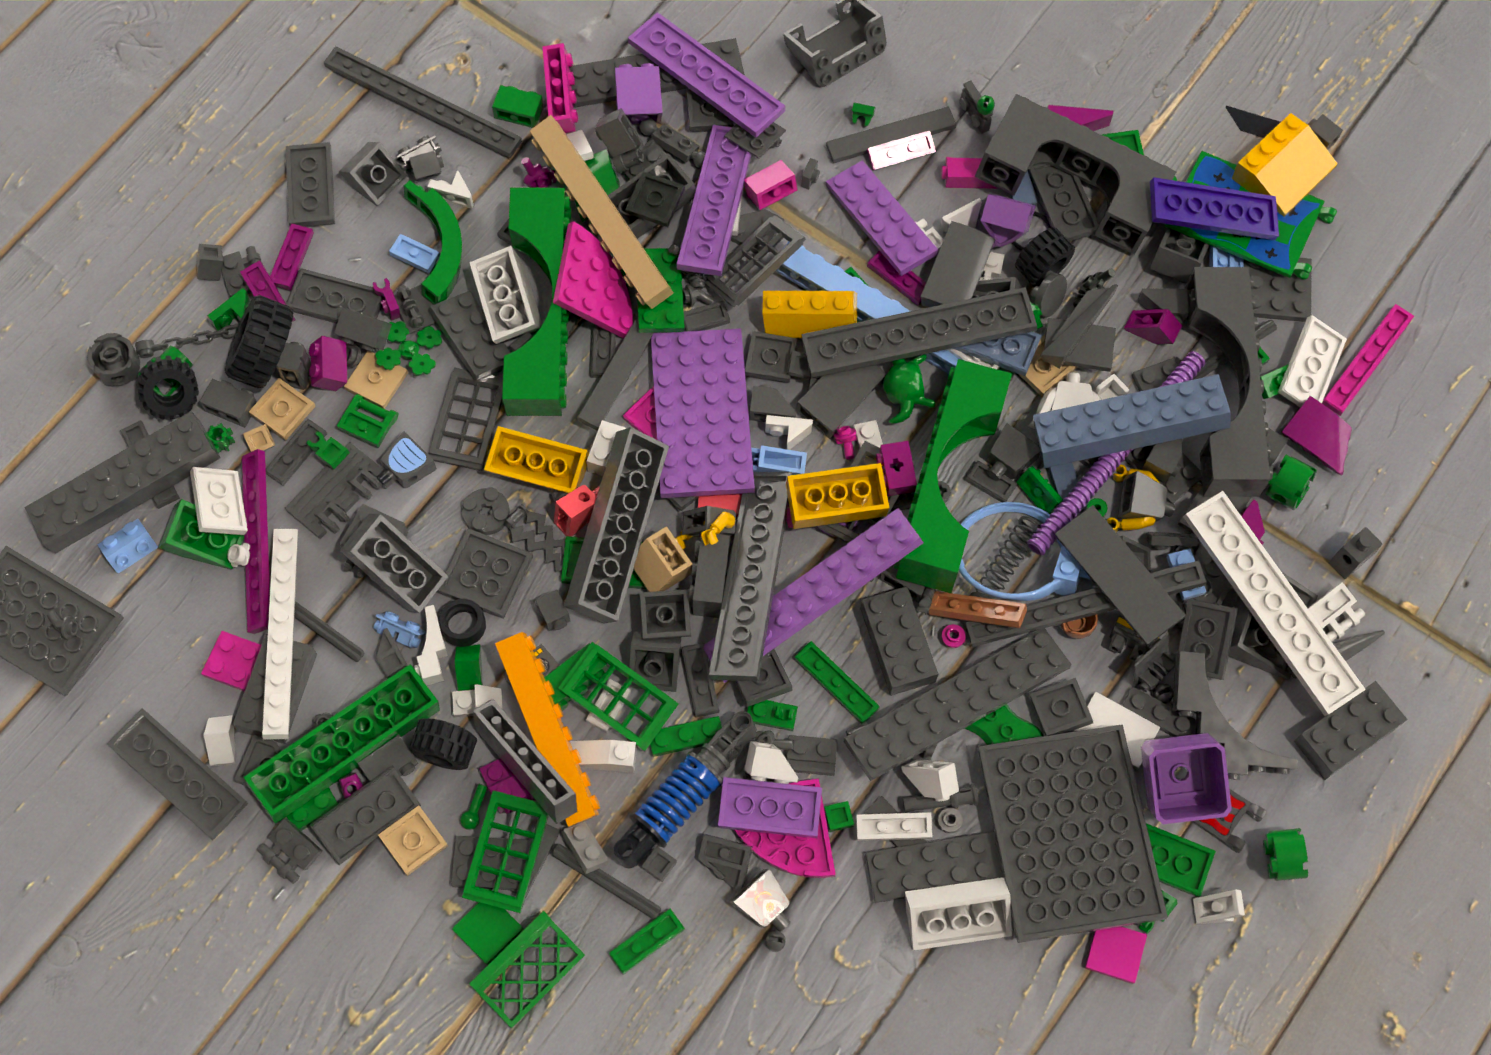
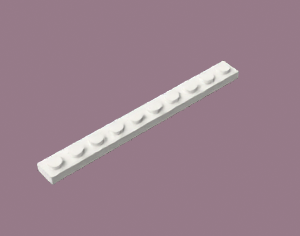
M274 529L263 739H289L298 529Z

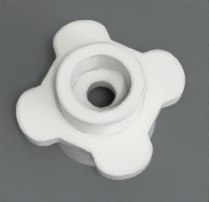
M248 543L243 545L234 544L230 547L228 560L233 567L236 568L238 565L246 566L250 558V545Z

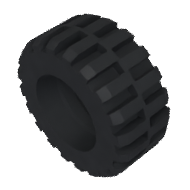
M261 295L253 297L242 316L228 353L225 366V374L228 378L257 389L264 388L267 385L280 360L291 329L293 311L289 306Z

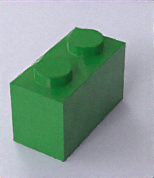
M500 85L492 109L495 119L534 128L538 124L544 106L542 95L536 92H527L513 86Z

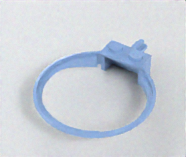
M1000 502L974 511L965 518L961 525L969 530L980 519L1001 512L1024 513L1045 523V520L1050 518V514L1038 507L1025 503ZM1058 539L1057 542L1061 551L1053 574L1054 580L1034 591L1017 594L994 591L975 581L964 567L963 560H961L959 567L961 575L978 590L998 598L1019 601L1041 599L1053 592L1064 596L1076 593L1080 577L1091 579Z

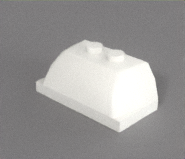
M512 246L470 262L491 337L495 344L513 337L522 336L525 333L536 332L541 328L543 324L526 269Z

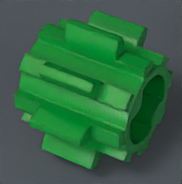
M220 423L215 427L210 426V431H207L218 454L222 450L230 451L229 446L235 443L234 438L231 436L233 434L231 428L226 429Z

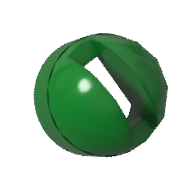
M981 96L977 102V111L983 115H989L993 112L995 107L994 99L991 96ZM985 102H988L987 108L983 107Z

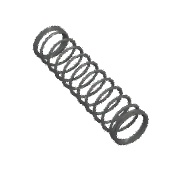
M1029 516L1020 517L1019 525H1016L1014 532L1009 534L1010 540L1004 542L1005 547L999 549L1000 555L995 556V562L990 563V570L985 571L986 577L980 579L981 585H983L982 580L987 579L995 587L1001 590L1005 589L1002 583L988 577L987 572L992 571L1000 580L1009 582V578L1005 574L993 570L992 565L997 564L1004 572L1014 575V571L1009 566L997 562V557L1001 556L1011 566L1019 567V563L1016 560L1002 555L1001 551L1006 549L1015 558L1023 560V555L1015 549L1007 547L1006 543L1010 541L1020 551L1029 552L1024 544L1012 540L1011 535L1016 534L1021 541L1027 544V541L1019 535L1028 540L1030 538L1016 532V528L1021 527L1026 534L1032 537V534L1026 530L1032 533H1036L1037 530L1028 526L1023 519L1041 528V524ZM1015 543L1023 546L1026 550L1021 549ZM1011 551L1016 552V553L1019 554L1022 558L1016 556V555L1013 554ZM1006 558L1012 560V561L1015 562L1017 565L1012 564V563L1009 562ZM1002 566L1008 568L1011 572L1005 570ZM998 574L1004 576L1007 580L1001 578ZM992 581L998 583V584L1001 585L1002 587H999L998 585H996V584L993 583ZM983 585L984 587H987V588H989V589H991V590L996 591L995 589L991 588L990 586ZM975 588L976 592H972L970 594V596L992 599L991 597L978 592L977 588Z

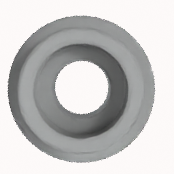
M954 808L944 809L938 817L939 827L947 833L958 831L963 823L961 813ZM946 817H954L955 823H948Z

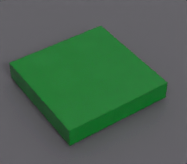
M478 903L452 930L488 966L524 928L505 909Z

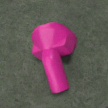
M850 426L840 427L834 434V438L837 444H843L845 459H853L852 441L857 439L856 429L850 428Z

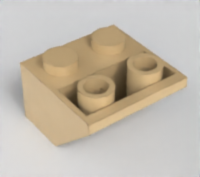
M666 526L648 537L640 545L633 570L648 592L665 591L690 576L693 564Z

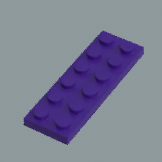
M1155 177L1150 181L1152 222L1275 240L1279 237L1276 196Z

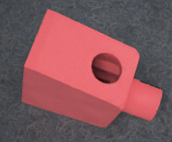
M582 485L556 501L553 523L565 536H573L589 523L599 486L591 491L586 485Z

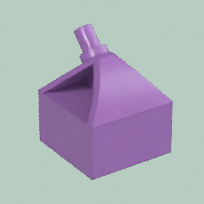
M988 194L981 222L989 236L995 239L993 248L1010 244L1029 232L1036 205L996 194Z

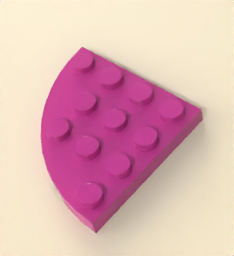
M573 221L568 224L553 303L624 339L633 325L632 305L621 271L613 263L612 256L605 251L600 241L584 227Z
M819 778L789 783L792 785L820 787ZM822 795L817 839L734 830L744 844L753 846L752 852L756 856L779 870L809 878L836 876Z

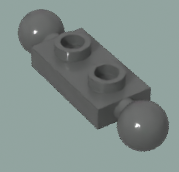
M652 118L641 121L640 131L644 135H652L651 139L657 145L684 162L692 158L695 166L702 169L706 152H698V144L665 124L658 128Z

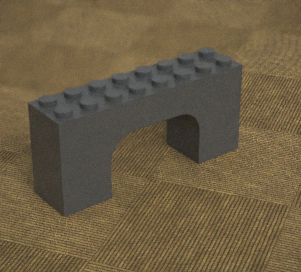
M1015 94L984 153L975 177L1015 196L1027 171L1038 164H1048L1072 176H1078L1079 179L1097 187L1107 200V210L1095 236L1135 255L1152 225L1150 181L1154 177L1173 180L1177 171L1145 155L1139 154L1106 136H1102L1086 126L1071 121L1069 118L1061 116L1047 107L1038 105L1026 97ZM1104 168L1111 170L1115 173L1108 174Z

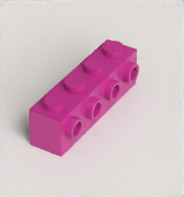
M564 43L542 46L548 117L552 115L565 133L575 132L578 114L573 104L577 103L574 90L572 91L571 85H575L574 74L570 72V67L573 66L572 55L567 53Z

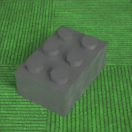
M716 534L718 542L713 545L709 543L705 546L702 537L700 540H696L694 552L696 563L693 562L692 585H690L689 607H693V615L720 617L728 570L730 535Z

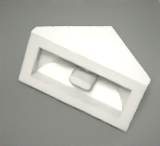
M978 198L942 217L941 231L947 233L951 221L975 229L982 203L981 199Z

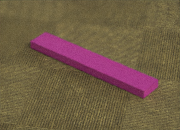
M1395 304L1324 398L1322 404L1341 416L1414 318V315Z

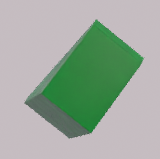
M480 644L466 647L456 646L455 670L458 691L475 690V685H483Z

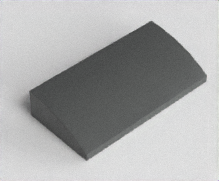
M951 221L922 292V305L934 307L972 299L995 239L977 229Z

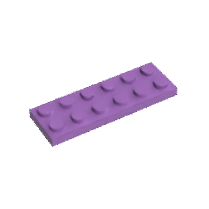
M863 160L826 181V187L900 276L938 255L937 247Z

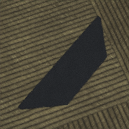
M1226 105L1227 111L1240 131L1265 138L1280 123V121Z

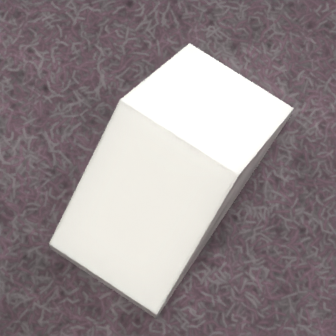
M233 715L208 718L204 739L210 766L236 764Z

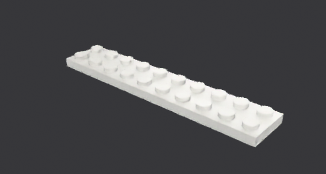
M1221 491L1183 516L1324 716L1329 715L1366 690L1224 491Z

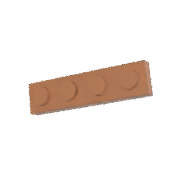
M935 591L929 609V615L1016 628L1021 627L1027 612V607L1024 603Z

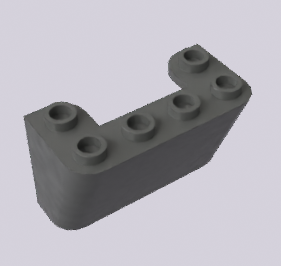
M839 0L835 2L839 20L808 38H805L804 28L801 23L783 33L787 48L818 86L825 87L880 55L885 50L887 40L883 17L863 0ZM851 2L849 10L843 12L844 5ZM795 33H799L797 40L792 36Z

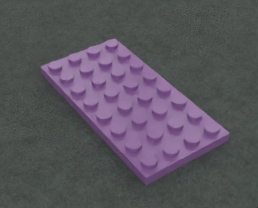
M741 328L654 333L651 337L657 440L669 446L660 476L661 498L755 493Z

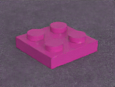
M221 631L201 674L203 677L245 692L262 645Z

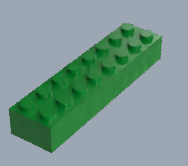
M409 664L243 778L264 810L276 824L339 781L341 777L346 776L359 767L358 762L397 735L400 737L404 736L417 727L419 720L430 718L440 711L439 701L411 664Z

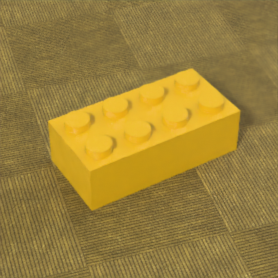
M881 463L787 476L786 489L793 529L885 517L889 511Z

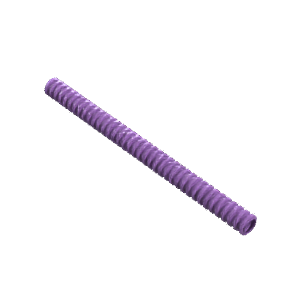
M1190 351L1160 387L1193 380V377L1206 364L1202 355ZM1133 449L1100 456L1098 461L1093 464L1094 466H1091L1089 471L1085 473V476L1076 484V487H1073L1072 492H1069L1067 497L1063 499V502L1055 508L1054 513L1050 514V518H1047L1045 523L1040 526L1041 528H1038L1036 533L1032 535V539L1027 541L1028 547L1034 553L1044 555L1046 550L1050 548V545H1053L1055 540H1057L1055 533L1070 523L1072 519L1076 518L1081 509L1090 501V498H1093L1094 493L1098 492L1103 483L1115 472L1116 467L1120 466L1121 462L1125 460V457Z

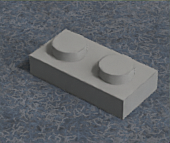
M585 821L563 829L562 836L585 874L607 866L609 860Z

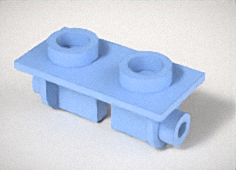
M386 611L375 616L381 619L380 621L377 620L374 624V629L377 630L378 634L383 635L384 629L388 628L394 639L396 632H398L399 635L396 641L409 648H417L421 642L418 636L426 634V631L420 629L421 625L412 621H407L406 623L399 620V615L393 612Z

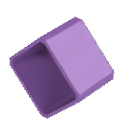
M1208 733L1146 740L1141 746L1147 806L1159 822L1170 824L1226 817L1231 812L1225 748ZM1180 766L1187 768V775L1183 779H1177L1174 776L1176 768Z

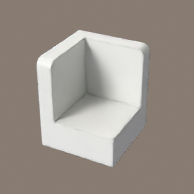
M1113 374L1098 385L1095 392L1103 400L1126 395L1129 389Z

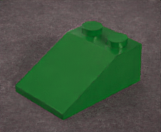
M181 499L174 505L158 548L184 558L232 570L233 566L228 560V551L234 544L241 545L244 535L199 532L195 504Z

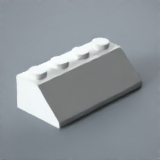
M1003 877L905 891L906 914L913 950L1012 936L1010 893Z

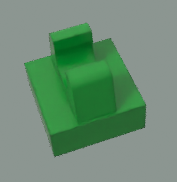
M854 102L852 107L853 123L857 124L858 117L864 116L866 119L865 126H868L875 114L876 107Z

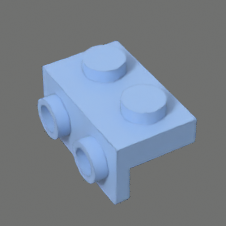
M139 519L127 523L121 530L107 536L101 543L97 544L116 573L122 572L158 548Z

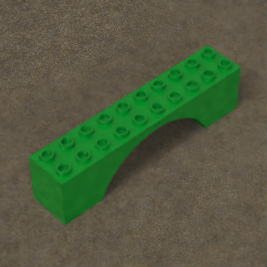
M510 187L509 233L512 247L530 257L544 271L552 286V301L548 315L538 332L521 348L504 356L502 399L507 416H562V408L567 406L565 394L567 373L565 365L568 364L566 344H568L567 323H569V311L553 303L569 220H571L570 196H566L565 188Z
M958 359L956 368L951 366L907 519L924 543L895 563L894 569H898L897 579L952 593L969 531L947 509L939 490L938 469L946 457L964 443L979 437L995 435L1012 373Z

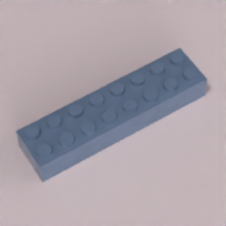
M1219 374L1033 415L1044 468L1231 427V412Z

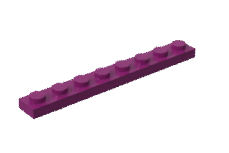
M260 449L242 456L243 506L248 530L244 538L245 543L250 545V558L245 566L247 632L252 634L268 629L270 605L265 451Z

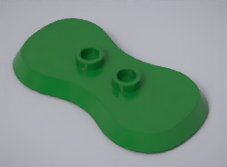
M1007 704L965 727V729L977 734L987 745L1044 736L1037 726L1017 716Z

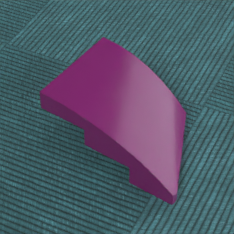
M1309 396L1282 433L1300 445L1304 451L1322 461L1324 466L1340 476L1343 475L1352 427L1328 407Z

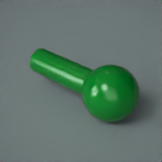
M478 783L469 810L462 813L460 817V824L464 829L473 830L479 825L478 811L488 788L487 786Z

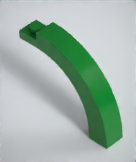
M409 180L404 185V198L429 218L435 226L442 244L441 255L436 267L421 283L422 296L434 305L447 300L457 283L462 264L461 231L453 210L434 188L426 193L423 187Z

